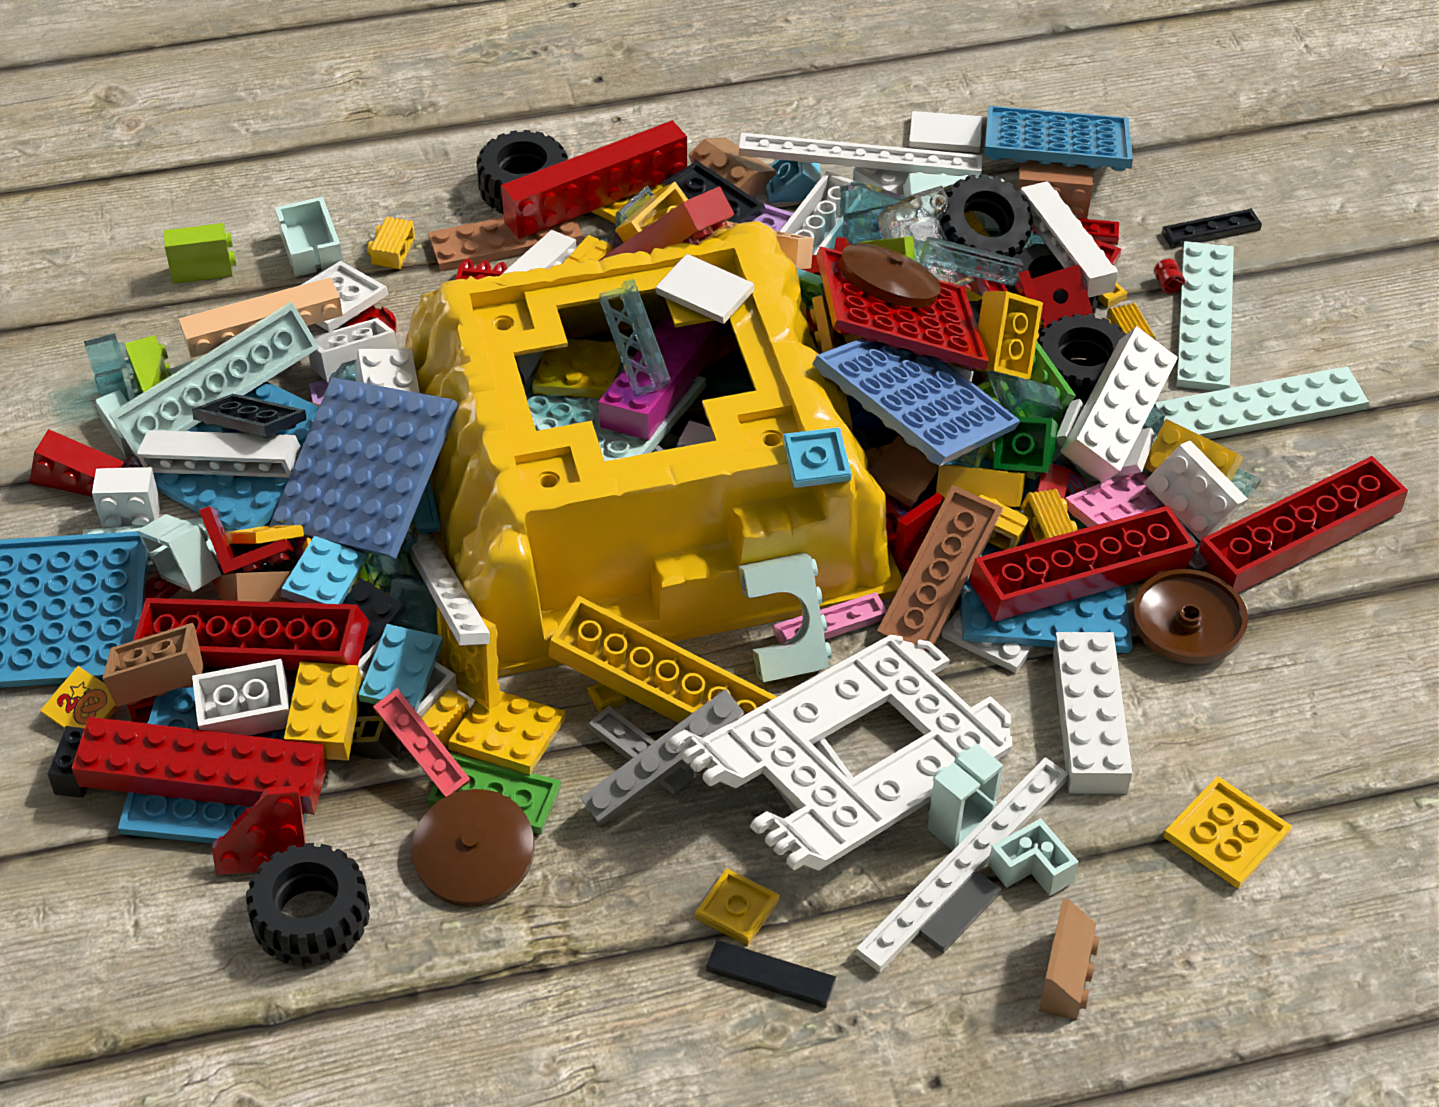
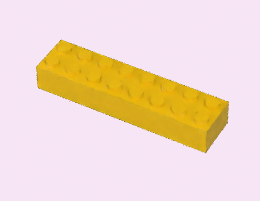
M580 596L576 598L550 639L549 657L677 723H681L725 689L743 710L744 715L777 698V696Z

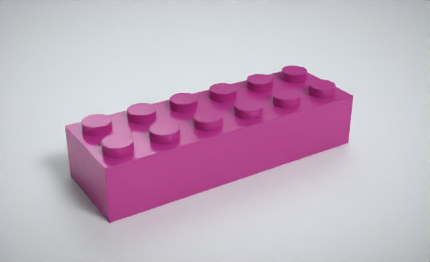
M668 313L598 401L600 428L650 440L717 351L716 324L703 322L675 327L671 314Z

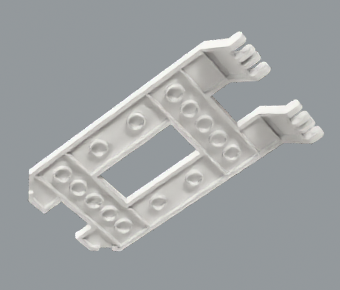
M889 635L704 738L683 730L674 735L669 740L668 745L675 752L682 750L684 747L689 748L683 753L682 759L687 764L691 763L690 767L695 772H699L705 767L709 768L705 771L702 778L709 786L722 782L737 788L763 773L799 810L786 818L765 812L755 818L750 827L757 834H761L767 829L771 830L766 836L765 842L770 847L775 845L773 850L778 855H783L788 850L792 851L793 853L788 856L786 863L793 870L805 865L819 871L931 802L930 796L933 790V777L941 767H948L954 762L956 756L962 750H968L977 743L996 760L1007 755L1012 747V736H1010L1011 714L991 696L973 707L966 704L935 675L947 668L950 659L931 642L918 640L917 645L912 642L903 641L902 636ZM888 701L920 730L924 736L849 780L812 744Z

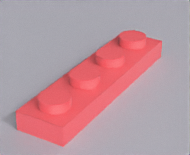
M398 688L373 706L444 797L458 792L471 782L467 774Z

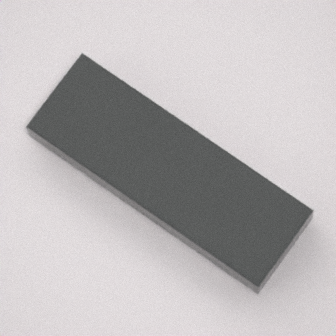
M976 871L920 929L919 936L944 954L1001 894V888Z

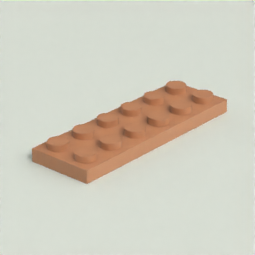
M504 217L428 232L439 271L459 268L460 264L468 258L474 264H479L484 260L489 262L524 255L551 230L576 239V244L583 241V235L576 217L517 239L504 223Z
M954 485L951 486L877 630L878 634L884 637L889 635L902 636L903 641L912 642L917 645L918 640L929 641L935 646L969 579L974 559L982 554L1003 512V507Z

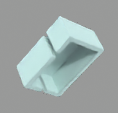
M323 197L275 207L278 230L295 277L317 272V268H321L323 271L339 261L343 262L340 242Z
M165 514L137 530L147 552L151 553L163 545L167 546L150 557L162 579L194 592L222 575L218 568L220 565L216 554L209 550L206 544L208 537L200 526L190 522L186 523V521Z
M976 743L970 749L962 750L948 767H941L933 777V790L930 796L931 805L928 812L927 830L952 851L996 808L997 801L995 800L998 799L1003 764Z

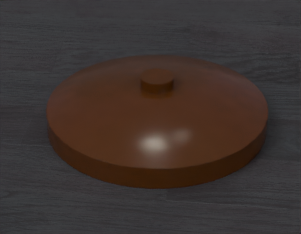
M852 244L844 248L839 259V268L851 283L866 293L892 304L913 308L928 307L936 302L941 289L938 279L925 266L892 249L872 244Z
M1176 569L1153 576L1141 586L1136 594L1133 605V623L1144 643L1158 654L1181 663L1206 664L1229 656L1242 643L1248 625L1247 609L1237 591L1222 579L1198 570Z
M485 789L459 791L436 802L421 818L412 840L413 863L424 886L439 899L450 904L465 907L487 905L504 898L514 891L528 874L535 852L532 827L521 807L507 796Z

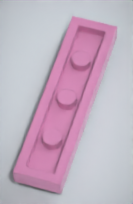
M877 592L820 610L821 615L825 616L827 631L824 632L825 639L881 622L887 609ZM803 616L773 625V633L779 644L788 641L798 632Z

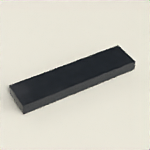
M1251 208L1163 226L1161 233L1172 249L1182 247L1184 241L1201 243L1261 230L1262 223Z
M716 940L706 965L707 972L827 1008L836 983V976L719 940Z

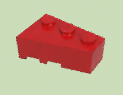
M48 429L34 451L29 483L93 497L92 490L96 469L123 468L124 461Z

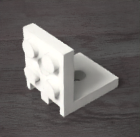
M1080 399L1073 400L1069 404L1056 438L1062 447L1084 408V404ZM1151 427L1141 429L1121 470L1113 477L1142 472L1155 438V433ZM1070 460L1071 463L1075 465V467L1077 468V470L1079 471V473L1081 474L1086 483L1098 481L1095 477H1093L1087 471H1085L1072 460Z

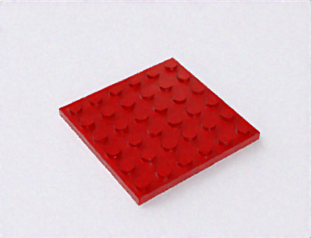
M822 246L819 247L816 254L832 326L837 332L844 335L854 334L861 336L869 342H883L895 349L904 348L912 350V352L920 356H934L945 363L952 361L962 364L971 370L976 368L986 370L989 360L963 286L938 280L941 289L936 302L931 306L913 308L892 304L866 293L843 275L838 264L842 252Z

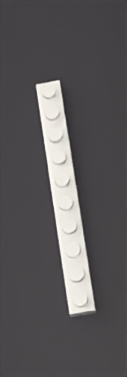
M741 133L739 156L927 174H946L951 176L976 175V177H979L982 171V155L751 133Z
M423 533L405 536L404 546L459 645L489 644L490 632L432 534Z
M1045 757L856 948V955L881 973L919 934L920 929L976 871L979 872L989 862L992 845L1019 831L1068 781L1069 773Z

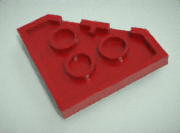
M299 785L267 788L260 795L259 800L250 809L247 808L232 823V827L224 836H220L213 843L212 854L216 875L257 872V868L264 861L267 863L271 861L270 856L279 851L281 854L287 851L286 848L295 845L298 848L303 847L304 843H307Z

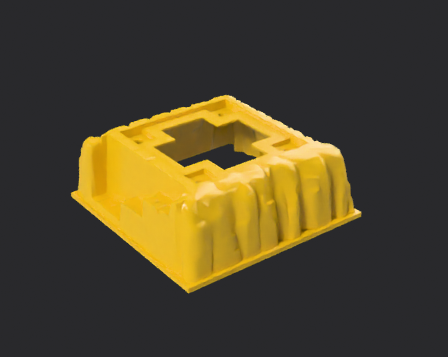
M759 221L738 223L729 229L724 228L716 231L711 238L704 240L700 245L679 243L669 245L664 249L654 248L650 255L643 251L622 253L605 257L601 261L590 258L581 262L554 265L548 269L536 268L528 271H514L503 273L500 276H487L479 280L470 276L467 280L458 279L444 282L437 290L421 295L418 306L412 312L405 343V349H412L419 392L421 394L453 399L459 404L429 477L441 526L440 532H432L431 534L479 615L496 625L498 633L496 640L497 656L499 659L497 667L498 677L563 664L548 656L550 639L578 596L669 642L803 616L802 606L797 597L792 593L777 592L753 598L743 595L738 566L799 553H806L811 556V559L816 561L818 575L814 576L816 587L820 588L823 599L822 604H819L820 610L877 592L881 600L895 597L902 583V578L888 547L885 493L868 472V458L853 435L852 420L846 394L840 389L839 385L831 379L822 376L819 369L812 365L819 353L809 332L806 304L801 300L797 268L781 250L777 234L772 228ZM686 254L754 283L755 290L731 315L729 321L755 391L702 400V405L715 441L604 461L592 421L536 431L514 356L568 347V338L572 339L661 323L668 313L671 314L675 327L715 321L656 294V286ZM840 427L852 474L851 481L794 488L782 440L783 434Z

